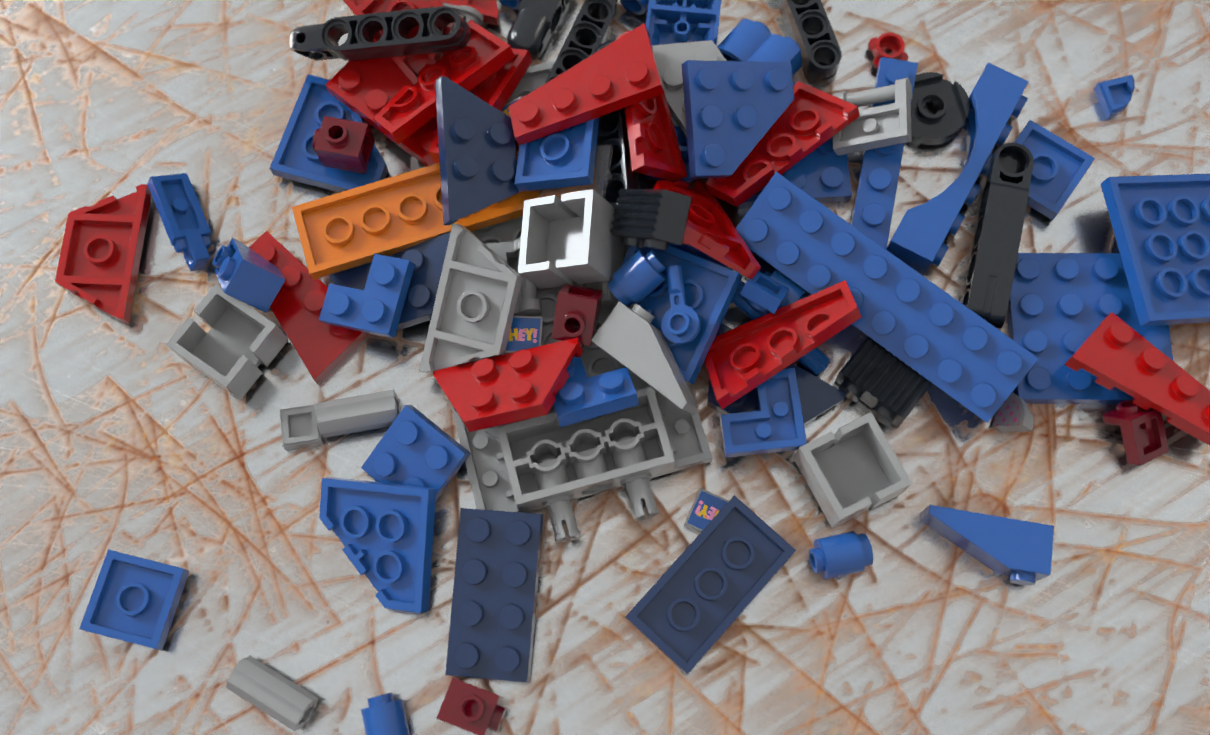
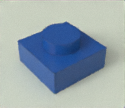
M758 271L753 279L746 281L740 295L747 298L748 303L760 311H770L775 314L787 295L789 288Z

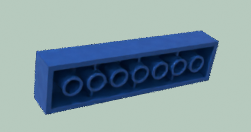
M778 172L773 175L736 227V230L752 252L811 295L846 280L862 316L852 325L986 423L990 421L1039 359Z

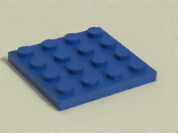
M1210 174L1108 177L1100 185L1140 327L1210 322Z
M1018 253L1007 311L1008 334L1012 340L1039 358L1014 389V394L1021 397L1026 403L1118 404L1122 401L1133 400L1134 397L1116 387L1109 390L1096 383L1097 377L1080 368L1076 372L1064 365L1111 312L1173 361L1169 325L1140 327L1120 253Z

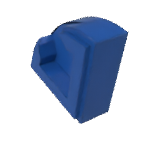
M1133 75L1099 82L1095 86L1094 92L1106 120L1118 116L1129 104L1135 89Z

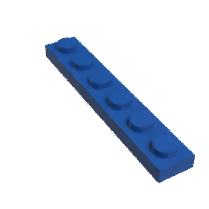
M881 57L874 89L893 85L895 80L909 78L913 96L918 63ZM895 100L872 104L871 108L895 103ZM904 143L863 151L851 225L886 250Z

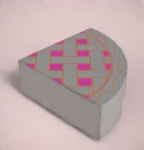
M1011 393L996 412L992 427L1000 432L1032 431L1034 417L1029 412L1026 402L1018 395Z

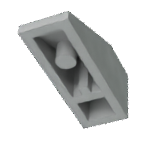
M618 302L591 341L682 410L695 415L699 408L662 331L651 324L655 317L636 303L630 309L621 302Z

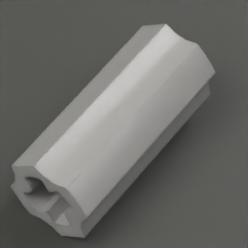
M393 389L317 403L315 410L320 435L322 434L323 438L391 426L400 413L397 393Z
M250 655L247 658L243 657L227 680L226 688L295 732L305 725L317 706L318 697Z

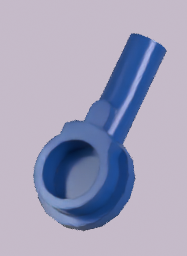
M673 265L666 267L671 308L665 312L661 320V330L668 341L677 345H684L692 342L697 337L701 327V320L698 313L692 307L686 305L681 266Z

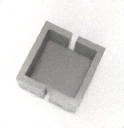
M594 189L565 193L561 195V200L555 195L524 200L518 273L541 289L562 287L564 284L572 285V280L578 284L610 281L613 235L610 229L613 228L611 222L614 220L615 208Z
M215 284L193 310L211 328L210 331L206 333L195 321L188 317L165 345L183 361L241 400L262 374L258 366L262 363L268 367L289 339L275 323L244 302L225 294L222 288Z
M871 412L839 427L835 435L831 431L799 447L793 458L832 529L863 514L869 507L873 509L901 495L913 484Z

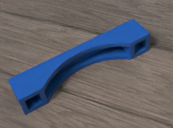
M989 62L969 97L970 111L966 119L969 144L966 162L961 174L941 194L924 204L908 209L887 247V251L923 276L931 264L937 267L940 265L949 246L943 244L947 234L955 236L965 218L964 215L959 213L964 203L969 206L973 203L981 188V185L975 183L979 174L987 176L993 156L991 153L995 144L998 146L1004 144L1013 128L1006 124L1010 116L1018 118L1028 99L1022 93L1029 81Z

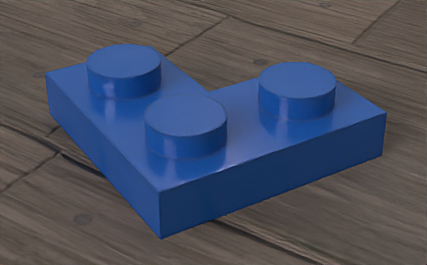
M374 253L364 290L329 283L319 321L332 326L395 338L415 264L410 260Z
M580 356V358L573 357L566 369L569 377L563 388L556 393V400L553 404L559 425L563 427L637 406L639 402L627 367L588 378Z
M795 368L783 369L755 388L759 411L720 416L725 458L798 450L799 447L807 444Z

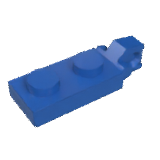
M181 173L150 177L147 185L171 245L174 246L176 253L184 252V259L191 272L205 270L206 263L210 260L207 249L211 246L209 239L211 230L188 174Z

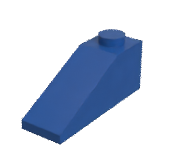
M935 505L927 506L920 514V521L995 573L1010 576V582L1035 585L1036 581L1051 575L1054 526Z

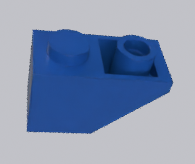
M234 238L231 239L227 247L221 246L213 261L214 271L223 292L267 313L285 282V278L278 267Z

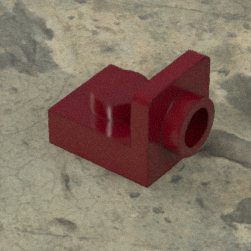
M1126 400L1118 403L1116 409L1102 416L1104 423L1121 427L1127 463L1140 466L1168 453L1169 448L1162 413L1151 408L1146 411L1132 403L1133 400Z

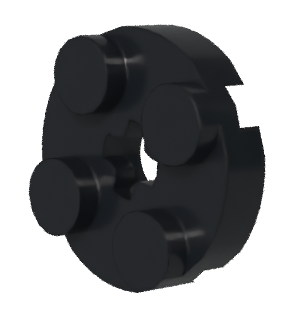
M935 72L916 75L911 102V143L936 145L950 141L959 135L969 114L970 102L965 89L958 82L954 81V84H952L950 81L943 79V74ZM927 102H930L932 107L940 108L935 115L928 114L923 109Z

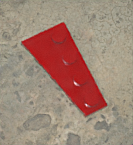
M645 23L508 106L514 136L518 143L522 145L664 94V87Z
M628 30L627 32H625V33H623L622 35L618 36L617 39H619L620 37H622V36H624L625 34L629 33L630 31ZM665 93L625 107L632 171L673 182L686 177L687 172Z
M797 81L793 86L794 100L731 176L726 178H710L705 183L708 193L735 207L740 206L764 188L776 172L780 175L860 117L858 106Z
M1113 312L1098 325L1064 364L1076 372L1082 368L1097 377L1095 382L1109 390L1116 387L1134 397L1132 403L1146 411L1151 408L1165 414L1168 423L1210 446V390Z

